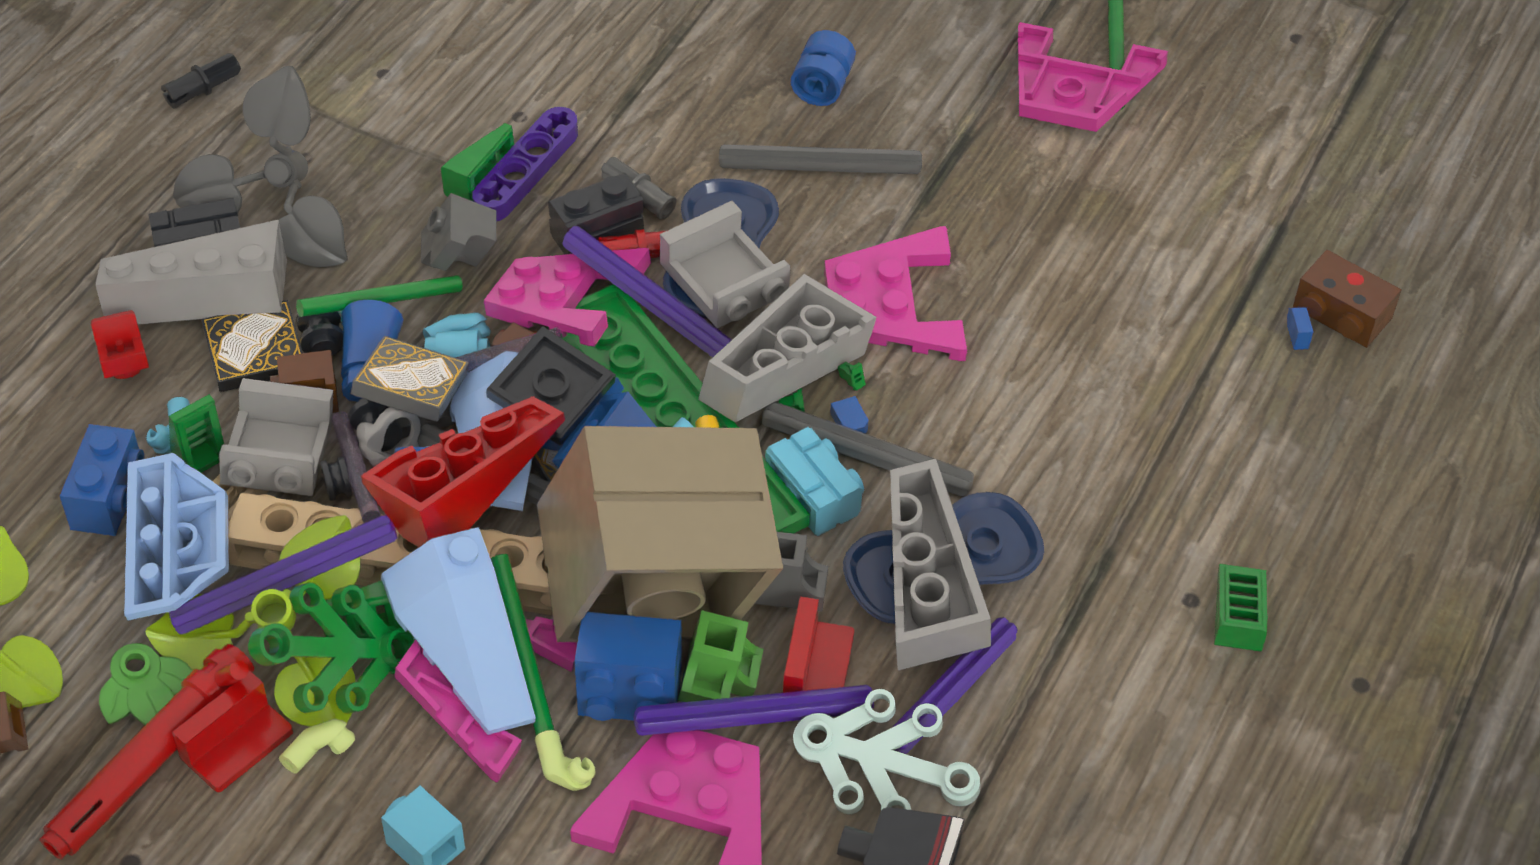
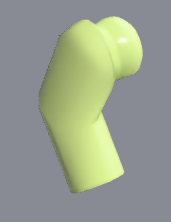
M332 719L303 730L279 756V760L286 769L292 773H298L318 750L326 745L335 754L345 752L355 741V735L345 727L347 725L346 722Z
M544 731L535 737L543 774L547 780L572 791L583 790L591 784L592 778L595 775L593 762L586 757L582 762L580 757H575L574 759L565 757L557 731Z

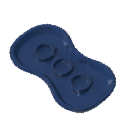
M725 178L709 179L695 184L687 191L681 203V214L684 223L733 201L742 211L741 229L758 248H760L763 239L773 228L779 216V206L775 196L768 189L752 182ZM665 271L663 276L664 290L702 318H707L669 273Z
M980 492L967 495L952 505L979 585L1014 582L1030 575L1039 566L1045 552L1041 533L1030 514L1017 501L1000 493ZM883 530L867 534L852 544L843 560V572L848 587L858 603L879 621L895 624L892 530Z

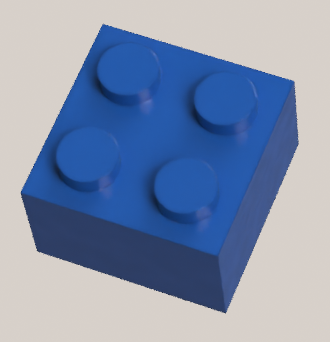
M587 612L581 620L574 660L578 716H589L600 721L610 719L634 720V712L639 706L678 703L682 677L681 620Z

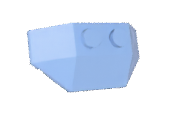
M174 453L128 462L124 615L127 620H133L174 611L229 572L228 495L224 489L199 471L185 464L184 460Z

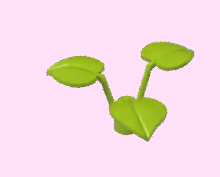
M346 515L335 516L308 526L290 539L283 548L279 560L352 529L349 518ZM360 557L295 586L315 583L322 589L324 599L329 600L336 589L356 584L361 569ZM268 589L255 597L252 602L251 612L245 614V619L235 629H232L234 625V614L232 613L189 633L179 634L171 623L169 612H166L159 620L147 627L145 632L151 644L162 657H176L187 663L192 670H201L204 667L203 660L214 649H221L226 644L233 645L231 639L242 636L252 624L256 623L259 628L279 623L291 630L295 624L296 614L289 599L291 593L289 589H285L283 592L276 589ZM294 657L297 663L285 667L279 673L275 682L274 695L281 712L291 721L307 727H312L332 719H339L348 723L352 713H344L338 708L336 692L342 685L356 682L352 667L330 692L328 702L322 710L303 713L294 704L293 694L295 689L300 684L312 682L331 658ZM308 690L307 698L313 705L314 694L311 690ZM351 690L349 695L350 701L355 705L356 695Z
M0 526L1 606L21 596L29 581V572L25 559L14 546L3 526ZM19 635L8 640L2 650H0V692L5 691L22 702V708L49 703L60 696L63 687V676L60 664L53 651L40 640L29 636Z

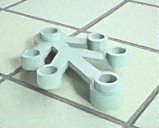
M876 689L868 694L865 704L836 718L822 713L810 714L804 717L794 730L793 741L798 754L809 762L820 763L834 790L833 798L835 805L844 814L857 813L863 807L864 794L858 783L849 780L839 756L859 762L881 805V810L894 805H900L904 809L911 810L909 802L904 797L898 795L886 771L940 787L944 799L955 806L971 804L980 793L979 774L970 764L955 762L945 767L894 751L922 736L933 737L940 732L943 725L942 714L939 708L933 704L926 703L918 706L914 710L911 719L866 741L847 736L872 721L883 723L889 721L894 716L896 706L893 695L887 690ZM884 699L888 701L890 706L885 712L878 713L871 708L873 702ZM923 714H932L937 718L936 723L931 727L921 726L918 720ZM815 730H823L826 732L827 737L822 743L815 744L809 740V735ZM956 774H964L969 778V783L964 788H955L950 783L951 778ZM852 790L858 794L856 802L851 805L843 804L840 801V795L844 791Z

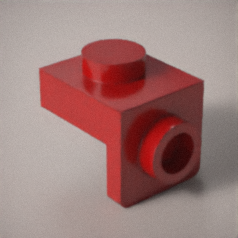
M124 311L91 320V328L104 378L114 376L116 379H126L139 374L142 369L149 368L134 311Z

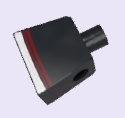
M886 807L881 810L873 833L845 825L839 841L837 855L863 862V865H954L961 845L965 819L957 816Z

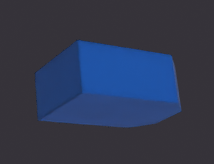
M1289 308L1287 327L1293 349H1309L1313 329L1307 308Z
M856 396L831 403L830 414L835 423L866 434L869 420Z

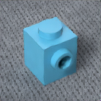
M422 786L417 787L408 796H401L393 801L386 810L385 815L381 817L386 844L409 865H447L465 850L462 823Z

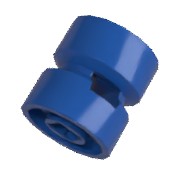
M822 30L813 33L807 40L801 53V58L797 62L791 76V86L794 93L801 100L816 106H828L836 102L855 61L856 51L853 44L838 32Z

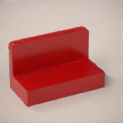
M800 596L784 672L783 693L845 687L854 639V628L818 622L819 599Z
M249 671L246 678L226 689L175 729L172 734L180 759L214 791L222 792L293 734V728L285 718L268 704L263 682Z

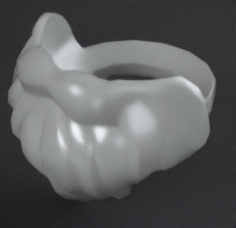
M390 407L379 415L374 424L363 422L357 427L360 453L369 460L373 467L394 454L395 448L419 447L417 440L420 434V420L417 415ZM400 417L408 418L411 423L410 436L401 439L390 451L382 452L384 436L390 423Z

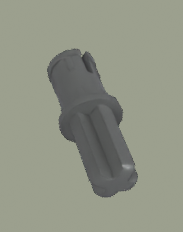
M610 157L601 168L602 178L605 179L610 176L626 173L643 198V207L656 215L658 219H666L675 209L676 197L669 195L652 183L651 177L647 173L639 174L616 157Z

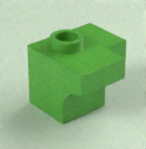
M701 610L690 640L677 701L691 702L730 698L731 693L740 696L754 695L764 649L755 646L746 638L749 622Z

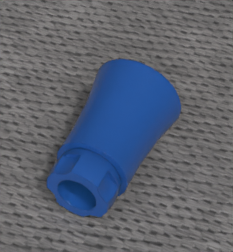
M359 300L348 304L342 311V393L349 401L358 402L362 399L351 394L352 382L384 336L398 339L403 325L402 314L392 305L382 301Z

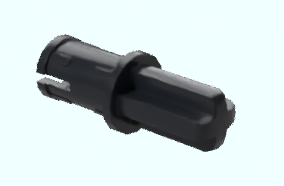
M227 53L202 67L194 65L191 67V71L184 76L162 85L161 90L165 92L163 96L167 103L175 109L203 93L206 96L211 94L213 87L238 75L241 66L232 53Z

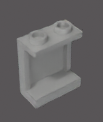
M733 201L660 234V264L716 328L732 321H738L748 313L768 303H773L789 288L790 265L785 260L773 264L741 229L742 211Z
M243 378L239 388L238 416L229 444L222 445L219 453L220 484L313 496L321 467L320 461L323 460L333 424V390Z

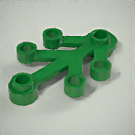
M306 583L294 587L289 596L294 611L302 615L310 614L329 637L293 636L286 626L273 623L259 627L251 634L248 642L250 656L263 666L280 664L287 661L290 657L331 658L312 682L300 684L295 689L293 701L296 708L303 713L322 710L328 702L330 692L358 659H373L357 682L342 685L336 692V704L342 712L350 714L363 711L369 705L370 695L388 673L395 674L396 666L416 639L409 630L405 632L401 626H387L365 601L364 592L356 585H348L336 589L331 598L332 607L324 599L323 591L317 584ZM304 591L310 596L309 606L303 600ZM346 593L351 597V608L346 604ZM339 615H353L371 639L358 638ZM264 639L269 643V653L265 649ZM391 644H392V646L394 647V650H395V654H394V655H393L392 650H391ZM308 690H311L314 694L313 705L308 701ZM351 690L356 695L355 705L350 701L349 695Z

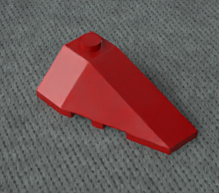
M534 396L483 416L480 421L481 426L459 434H456L453 429L439 434V443L417 452L413 446L395 452L361 475L362 483L383 512L391 519L400 535L417 547L422 546L432 538L469 530L565 421L564 412Z

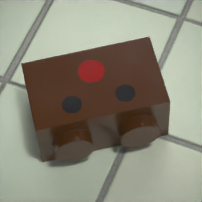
M1326 250L1300 278L1293 308L1306 307L1310 318L1367 348L1393 318L1402 289Z

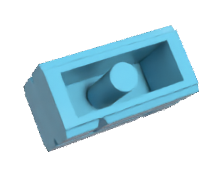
M807 427L791 435L788 440L784 438L768 446L765 452V460L810 514V525L808 527L815 535L819 536L835 528L837 523L842 524L858 516L859 512H861L862 493L864 492L863 482L854 469L846 470L839 462L837 451L829 439L821 440L812 428Z

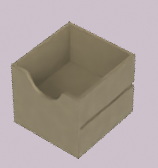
M584 426L537 503L545 564L548 567L549 573L547 578L557 642H578L581 620L587 612L681 620V640L691 639L701 610L741 620L783 569L757 428Z

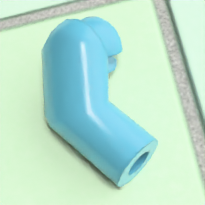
M467 313L450 315L424 328L423 335L426 338L435 337L437 332L480 330L481 337L487 338L490 336L491 330L486 325L485 321L487 319L482 314Z

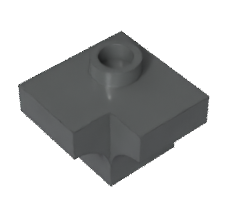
M450 193L441 207H435L432 210L428 223L421 232V263L444 271L454 261H461L476 267L497 241L496 210Z
M777 532L783 569L754 604L798 609L801 596L819 599L818 611L822 612L828 566L817 563L809 556L808 548L806 547L807 535Z

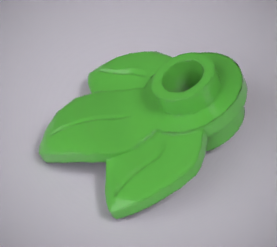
M131 643L121 647L111 659L110 671L112 677L105 683L99 695V706L108 724H113L131 713L138 721L146 725L182 689L181 682L193 670L179 658L159 657L151 647L145 644ZM134 659L141 660L145 664L141 670L136 672L126 668L127 663Z

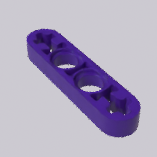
M554 107L545 111L475 187L472 192L473 202L496 210V222L506 218L577 139L578 124L575 112L566 107ZM534 147H542L548 150L542 155H532L527 152ZM511 172H520L525 175L519 180H509L504 177Z

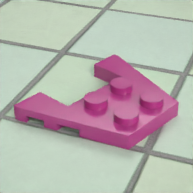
M1020 22L1018 25L1019 116L1097 132L1166 67L1168 51L1133 44L1122 70L1047 56L1053 42V28Z
M946 226L936 227L825 260L824 276L826 287L877 317L868 343L886 346L887 342L890 341L910 345L912 352L928 355L930 349L950 353L949 359L966 361L967 346L962 320L917 322L909 267L950 265L951 252Z
M649 248L613 251L643 274L651 264ZM574 254L515 259L484 299L486 316L510 323L514 322L526 328L532 327L534 322L548 326L549 331L560 338L567 336L566 332L578 335L580 344L595 347L608 327L606 311L575 308L595 279L606 278Z
M538 616L534 620L526 619L534 652L572 672L575 667L574 660L577 642H557L552 619ZM415 640L396 666L395 678L491 780L498 783L520 750L522 740L507 731L487 735L455 695L452 684L436 664L431 665L423 655V648Z
M700 730L653 734L573 824L570 831L571 842L614 854L629 815L634 810L729 837L719 865H762L759 747Z

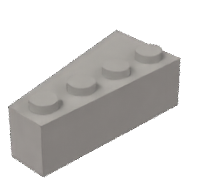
M279 220L101 259L95 286L103 315L107 316L132 310L135 313L137 324L196 320L217 315L282 312L287 258Z
M803 274L708 362L698 400L730 420L737 422L838 369V366L842 363H849L863 356L877 317Z
M932 459L890 470L898 670L990 647L991 618L937 460Z

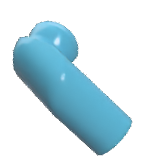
M175 397L168 401V416L190 405L189 400L184 397ZM157 424L155 425L157 432L149 429L146 441L153 448L154 452L170 454L169 424L167 426Z

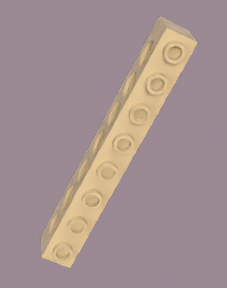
M240 493L228 524L230 565L261 569L279 561L280 554L290 539L318 521L346 515L350 520L351 527L354 528L383 514L370 513L358 508L344 509L325 506L313 501L299 502L280 499L268 494ZM396 529L397 539L395 542L360 557L361 569L356 585L367 586L381 581V574L419 547L404 539ZM494 529L480 530L490 559L499 554L509 555L523 611L553 615L547 578L549 573L548 567L545 564L542 537L506 534Z

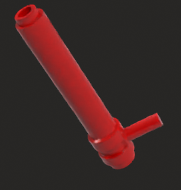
M226 644L221 649H214L203 660L204 667L201 670L194 669L181 682L182 689L43 827L45 834L40 838V842L53 856L61 860L67 854L73 856L177 750L172 732L234 683L246 678L249 671L254 672L253 663L244 652L232 644Z

